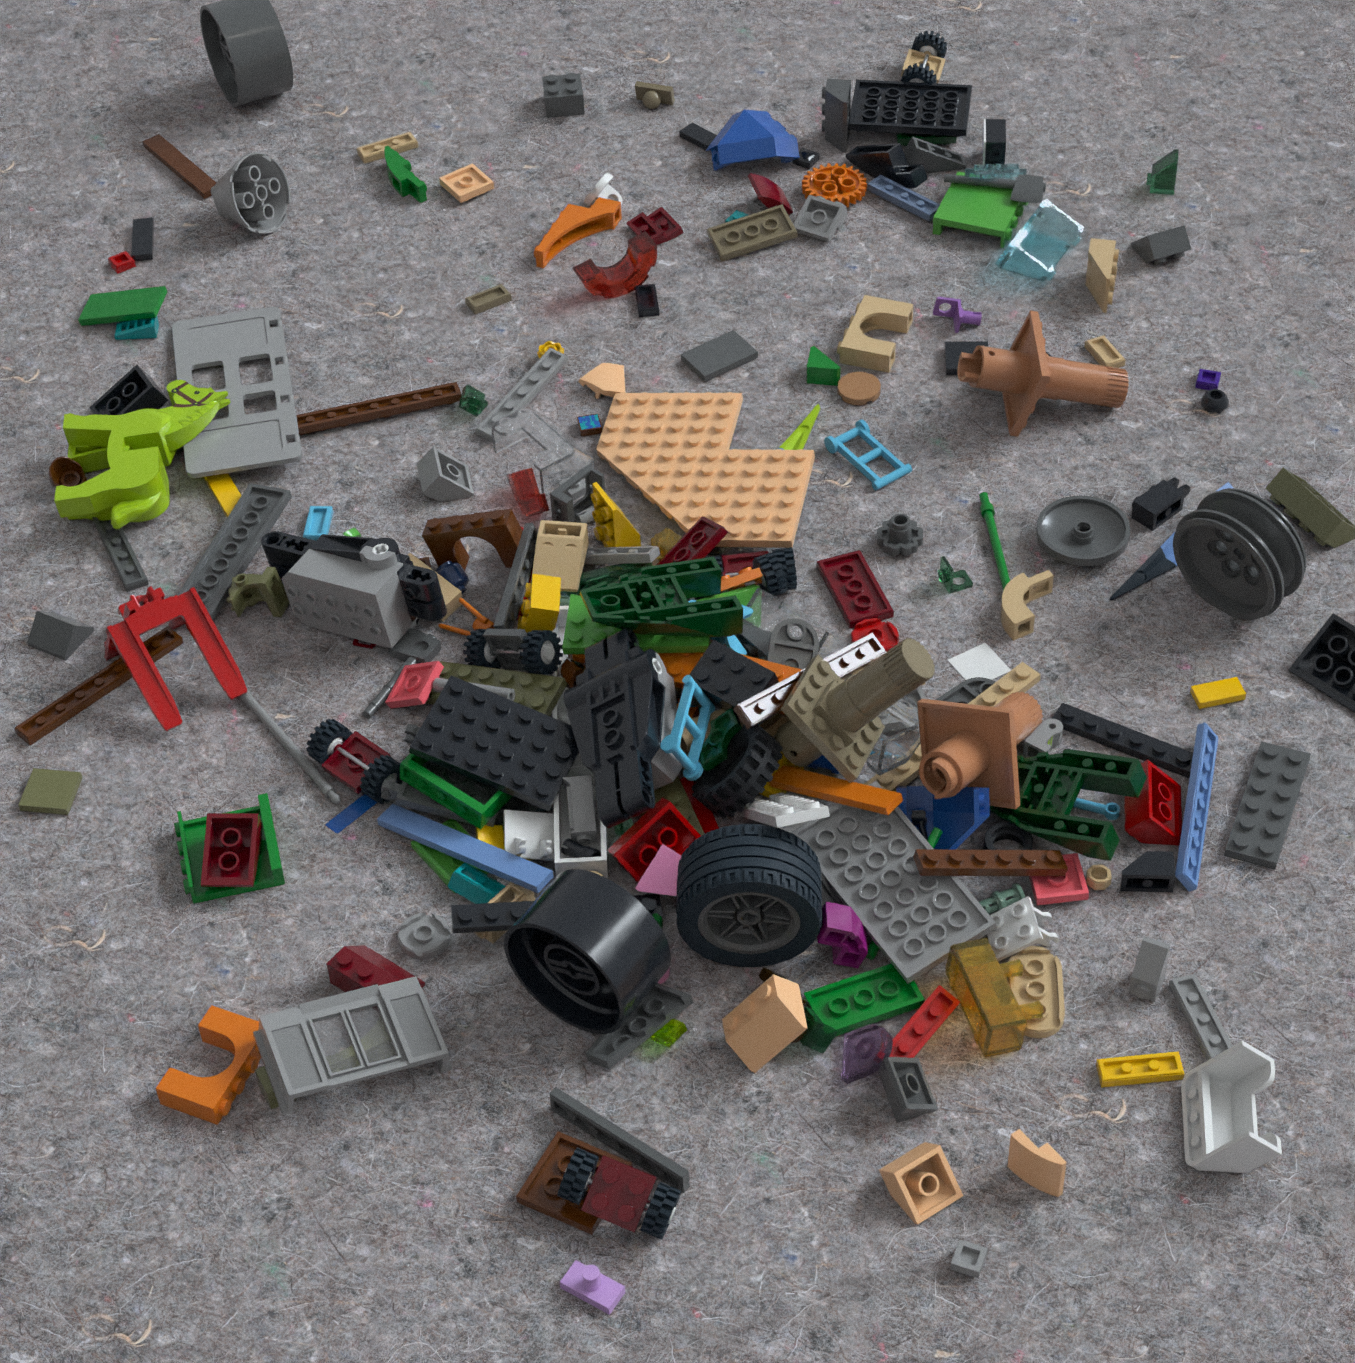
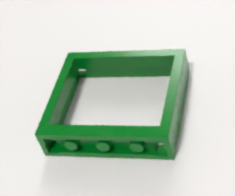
M410 753L400 763L401 780L479 829H482L513 797L498 791L483 805L424 768L423 765L427 760Z

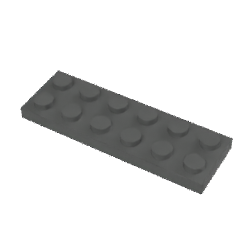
M1261 741L1224 856L1276 869L1310 761V753Z

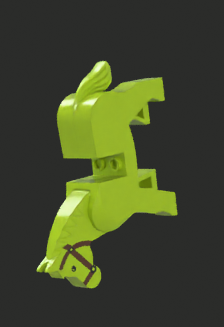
M174 380L166 387L172 404L170 407L158 410L140 409L122 415L95 414L79 416L72 413L64 414L63 430L69 445L67 457L78 462L82 466L84 473L109 467L110 469L77 486H56L54 502L60 518L67 517L68 520L97 517L100 521L111 520L112 527L120 529L130 522H144L160 516L166 511L170 503L169 479L164 466H170L177 449L194 439L212 421L218 410L231 403L230 399H224L228 396V392H215L211 387L197 388L185 380Z

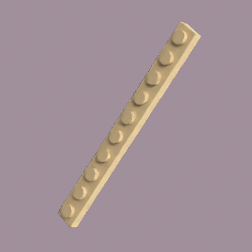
M1021 662L968 704L993 707L1013 692L1025 693L1040 681L1041 674L1024 662ZM921 742L916 743L864 784L869 785L877 781L883 789L896 792L897 786H906L919 776V765L922 760Z

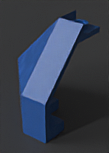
M746 109L732 115L705 150L712 153L714 171L734 163L780 157L781 163H789L800 158L797 138L793 134H789L781 123L773 120L771 114L767 111Z
M925 786L896 787V792L901 793L903 801L898 807L910 821L912 810H924L927 818L926 830L928 837L934 827L942 830L943 833L934 849L956 850L990 816L989 788L965 787L952 797L935 799V795L929 792ZM914 825L920 832L919 825Z

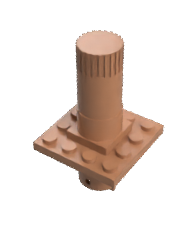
M1031 310L1010 350L978 345L972 354L961 352L957 369L959 381L968 382L973 388L1002 392L1009 435L1016 437L1019 436L1022 428L1026 427L1027 419L1034 412L1035 404L1040 398L1059 399L1112 408L1121 407L1128 392V373L1122 368L1048 356L1045 350L1046 340L1042 334L1043 325L1040 321L1039 313Z
M1019 691L1011 693L993 707L930 699L919 700L917 705L922 754L919 775L926 789L935 795V799L952 797L965 787L989 788L990 806L1017 809L1020 806L1016 746L1030 736L1043 721V711L1040 708V704L1037 703L1038 701L1028 693H1019Z

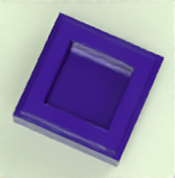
M1199 369L1195 388L1203 390L1218 389L1221 372Z

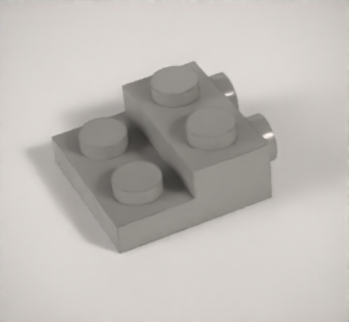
M809 195L793 225L799 234L830 243L835 231H840L848 215L847 209L841 202H833L821 196Z

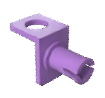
M937 297L933 308V315L953 317L955 333L959 332L961 323L977 326L981 323V312L964 311L961 307V299ZM943 303H948L951 305V308L947 311H942L939 309V306Z

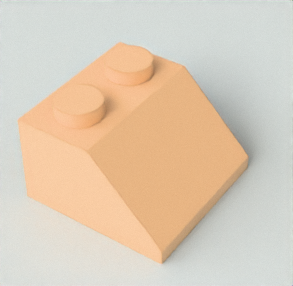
M924 1142L879 1169L890 1195L915 1224L923 1222L963 1197L962 1191L940 1145Z

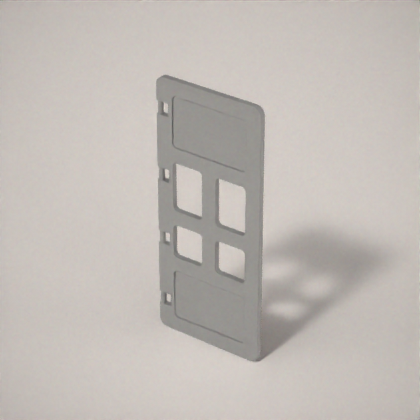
M266 307L173 323L172 333L177 380H185L193 386L192 370L223 365L226 387L214 391H227L228 396L224 399H230L231 402L228 405L229 417L212 420L194 439L184 445L187 476L190 478H200L293 463L301 460L302 449L280 309L278 307ZM277 324V327L270 328V325ZM270 358L273 375L272 381L241 385L240 362ZM283 361V364L276 365L275 362ZM266 395L276 396V410L245 414L243 402L245 399ZM288 399L289 401L287 403H281V400ZM294 439L295 442L287 443V440Z

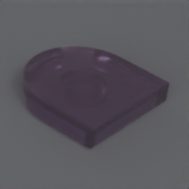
M869 1024L844 1034L841 1080L846 1084L877 1072L883 1059L890 1056L893 1040L891 1034L885 1028L877 1024Z

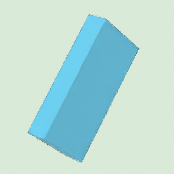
M310 506L303 538L316 541L322 534L328 535L333 515L332 506Z

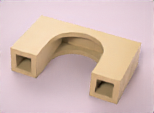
M864 295L861 303H858L856 306L855 316H851L849 328H846L844 331L843 341L838 343L837 354H840V363L889 373L895 361L896 343L870 338L865 333L875 329H885L907 334L913 322V304Z

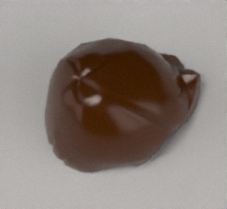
M57 457L49 467V480L55 488L61 485L67 487L77 486L87 481L82 466L69 457Z

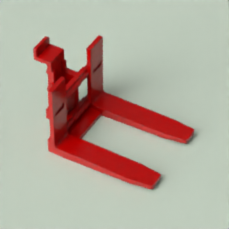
M152 586L148 587L146 595L135 597L133 594L128 602L118 607L119 615L121 614L124 621L113 626L110 625L106 629L108 636L107 641L104 642L105 660L107 661L118 655L122 657L151 712L165 731L181 725L182 718L170 691L140 638L141 634L169 622L168 627L172 630L186 624L217 682L230 700L242 696L248 691L235 660L195 587L190 588L189 591L183 594L170 596L164 599L165 594L161 587L155 590Z

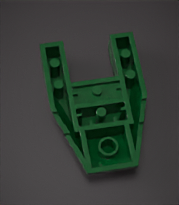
M715 557L640 568V573L629 577L628 574L619 576V581L608 585L605 581L580 590V596L593 622L618 629L629 627L640 635L730 637L743 633V607L736 595L690 603L687 601L689 598L721 594V568Z
M1064 749L1062 753L1050 755L1048 752H1041L1035 757L1028 758L1018 755L1020 806L1017 809L990 806V811L1035 836L1083 856L1111 861L1120 841L1112 822L1071 816L1070 812L1081 789L1138 798L1147 779L1139 759L1073 749Z

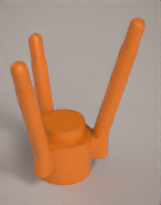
M459 598V602L477 617L472 625L474 630L495 629L494 622L480 614L463 598ZM441 623L438 625L439 628L465 636L471 635L470 631Z

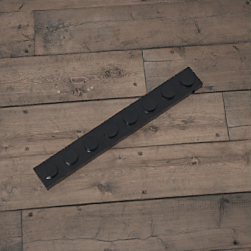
M659 894L633 895L651 915L657 913L663 918ZM534 901L451 905L452 932L455 934L508 931Z

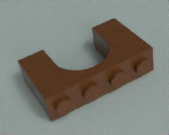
M512 509L427 520L422 537L438 567L445 562L451 561L452 563H459L465 571L470 557L460 539L464 537H477L493 545L505 568H511L523 530Z

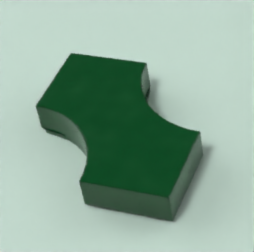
M732 708L710 721L711 730L708 738L703 743L699 757L701 765L706 772L728 759V745L734 735L742 729L738 716Z

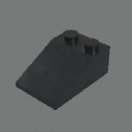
M135 365L89 408L94 415H122L140 409L158 410L162 408L168 399L155 381L141 367Z

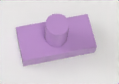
M575 1260L560 1281L561 1289L609 1315L625 1294L624 1285L601 1274L597 1266H586Z

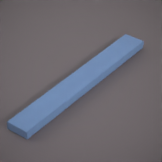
M1205 722L1197 725L1175 877L1189 892L1196 890L1198 887L1218 745V736Z
M392 804L377 818L378 825L533 892L539 893L554 877L553 871L398 805Z

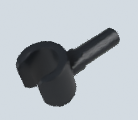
M912 810V824L919 825L922 836L927 840L926 813L924 810Z

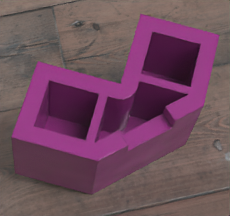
M825 902L822 907V926L820 933L817 935L818 943L832 946L833 964L858 969L868 954L867 935L862 921L850 906Z

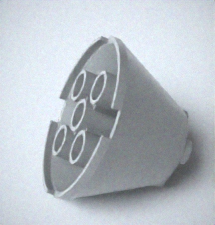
M252 152L242 156L211 188V195L213 196L218 214L255 233L267 234L276 231L282 226L288 216L286 210L287 204H290L291 196L286 174L280 164L275 159L266 156V153Z

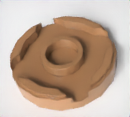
M852 372L844 375L838 381L837 393L844 402L859 406L866 405L871 400L872 402L876 401L881 391L879 379L866 372Z

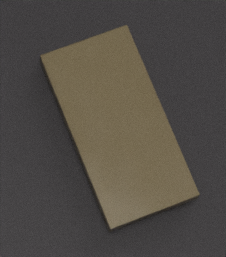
M783 204L707 229V235L721 262L798 237V232Z

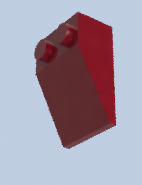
M207 813L201 887L254 886L263 829L259 814Z

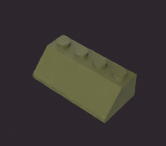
M1283 467L1265 488L1272 494L1269 498L1279 506L1283 504L1286 507L1284 512L1293 519L1297 517L1300 520L1298 525L1308 533L1312 531L1315 534L1313 538L1322 546L1328 544L1336 548L1355 539V525L1308 482Z

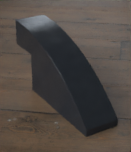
M900 143L857 146L845 155L852 164L873 178L882 175L906 188H916L928 179L923 164L908 165Z

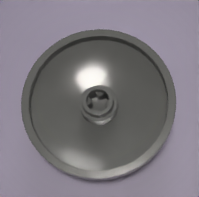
M1070 496L1052 502L1040 513L1036 527L1038 542L1049 555L1062 562L1079 566L1100 565L1120 556L1128 546L1131 531L1129 520L1122 510L1106 500L1092 496Z

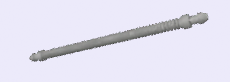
M248 690L247 693L239 696L318 785L325 797L330 798L332 803L339 804L341 799L340 795L336 794V789L325 780L283 730L273 721L269 714L253 698L252 693Z

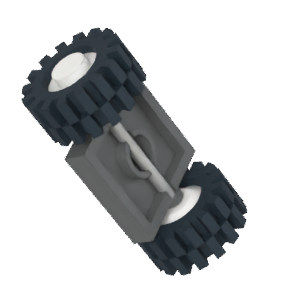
M475 629L470 632L471 635H467L466 639L468 642H464V646L467 647L466 650H463V654H467L464 660L469 662L468 665L496 669L503 667L504 670L528 671V673L548 675L553 674V671L559 669L557 665H561L562 662L559 660V657H563V653H560V649L563 646L559 644L561 639L556 637L557 634L550 630H532V632L526 633L524 629Z

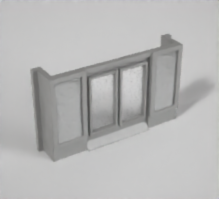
M416 976L380 986L376 984L301 1003L297 1007L259 1016V1029L253 1032L282 1115L293 1113L295 1098L437 1061L441 1073L452 1070L448 1058V1049Z

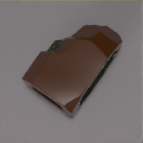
M566 657L561 664L560 672L567 682L566 687L569 689L576 685V676L582 674L586 667Z

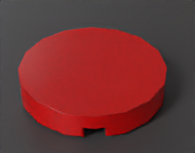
M878 618L865 619L855 625V629L851 632V643L873 633L886 652L896 646L899 641L897 628L888 621L887 623L881 622V619Z

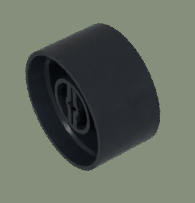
M570 869L559 873L509 928L504 937L506 958L524 988L543 1007L559 1019L578 1029L595 1034H609L618 1030L667 972L671 963L668 941L650 912L633 895L618 884L599 874L581 869Z

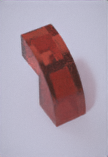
M532 468L507 474L513 495L525 516L530 517L549 511L545 493H539Z

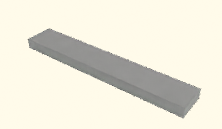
M549 348L475 429L476 435L494 443L568 362V356Z

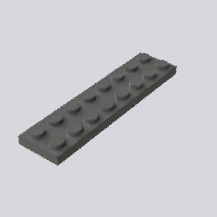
M250 483L177 596L195 587L212 620H214L227 597H229L232 577L245 572L262 545L261 538L271 531L292 497L290 490Z

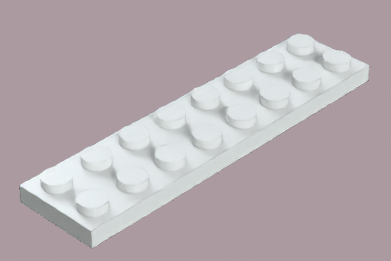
M784 793L769 795L770 800L755 798V801L752 804L748 803L745 805L744 811L740 813L742 817L777 828L830 817L828 806L820 804L819 801L809 800V798L804 799V797L799 798V796Z

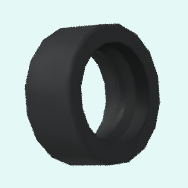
M1008 821L991 826L985 833L983 850H997L993 844L1004 839L1020 843L1023 846L1022 850H1032L1033 848L1031 833Z

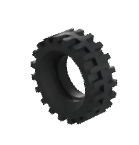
M758 724L750 729L743 725L742 729L734 735L728 745V759L708 772L703 768L702 775L694 780L696 783L692 786V791H694L693 797L717 817L726 819L727 816L730 818L734 817L736 811L740 813L744 811L745 805L748 803L752 804L755 801L756 795L759 792L763 793L765 790L763 787L766 783L771 782L773 772L778 770L780 766L777 762L782 759L783 754L781 751L783 747L780 745V742Z

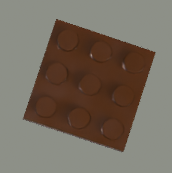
M558 1131L516 1195L517 1203L593 1235L602 1219L581 1210L590 1188L588 1187L579 1205L557 1196L564 1173L574 1151L578 1147L599 1156L593 1176L596 1174L603 1155L633 1167V1163Z

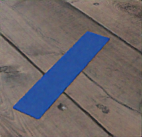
M363 794L325 825L338 834L377 802Z

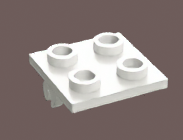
M504 810V850L524 859L554 861V814Z
M1029 896L990 915L996 922V929L988 933L987 937L996 962L1035 943L1050 947V940H1053L1055 943L1059 942L1056 933H1049L1039 927L1045 926L1044 919L1049 923L1052 922L1051 914L1049 912H1041L1033 907Z

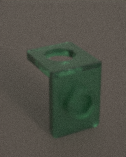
M941 557L938 577L949 594L973 587V582L965 570L954 572L946 557ZM960 577L965 582L960 585L954 584L953 578Z

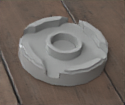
M418 913L407 918L399 928V946L405 954L412 958H433L446 950L450 943V927L445 919L436 914L431 916L425 915V913Z

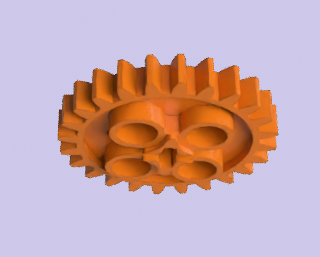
M827 163V167L820 165V169L813 167V172L807 171V175H804L802 180V194H805V199L809 195L821 196L829 201L841 202L846 207H849V203L855 205L856 200L861 201L862 197H865V192H867L864 173H859V169L853 170V166L846 168V164L838 166V163H835L834 166H831L830 163Z

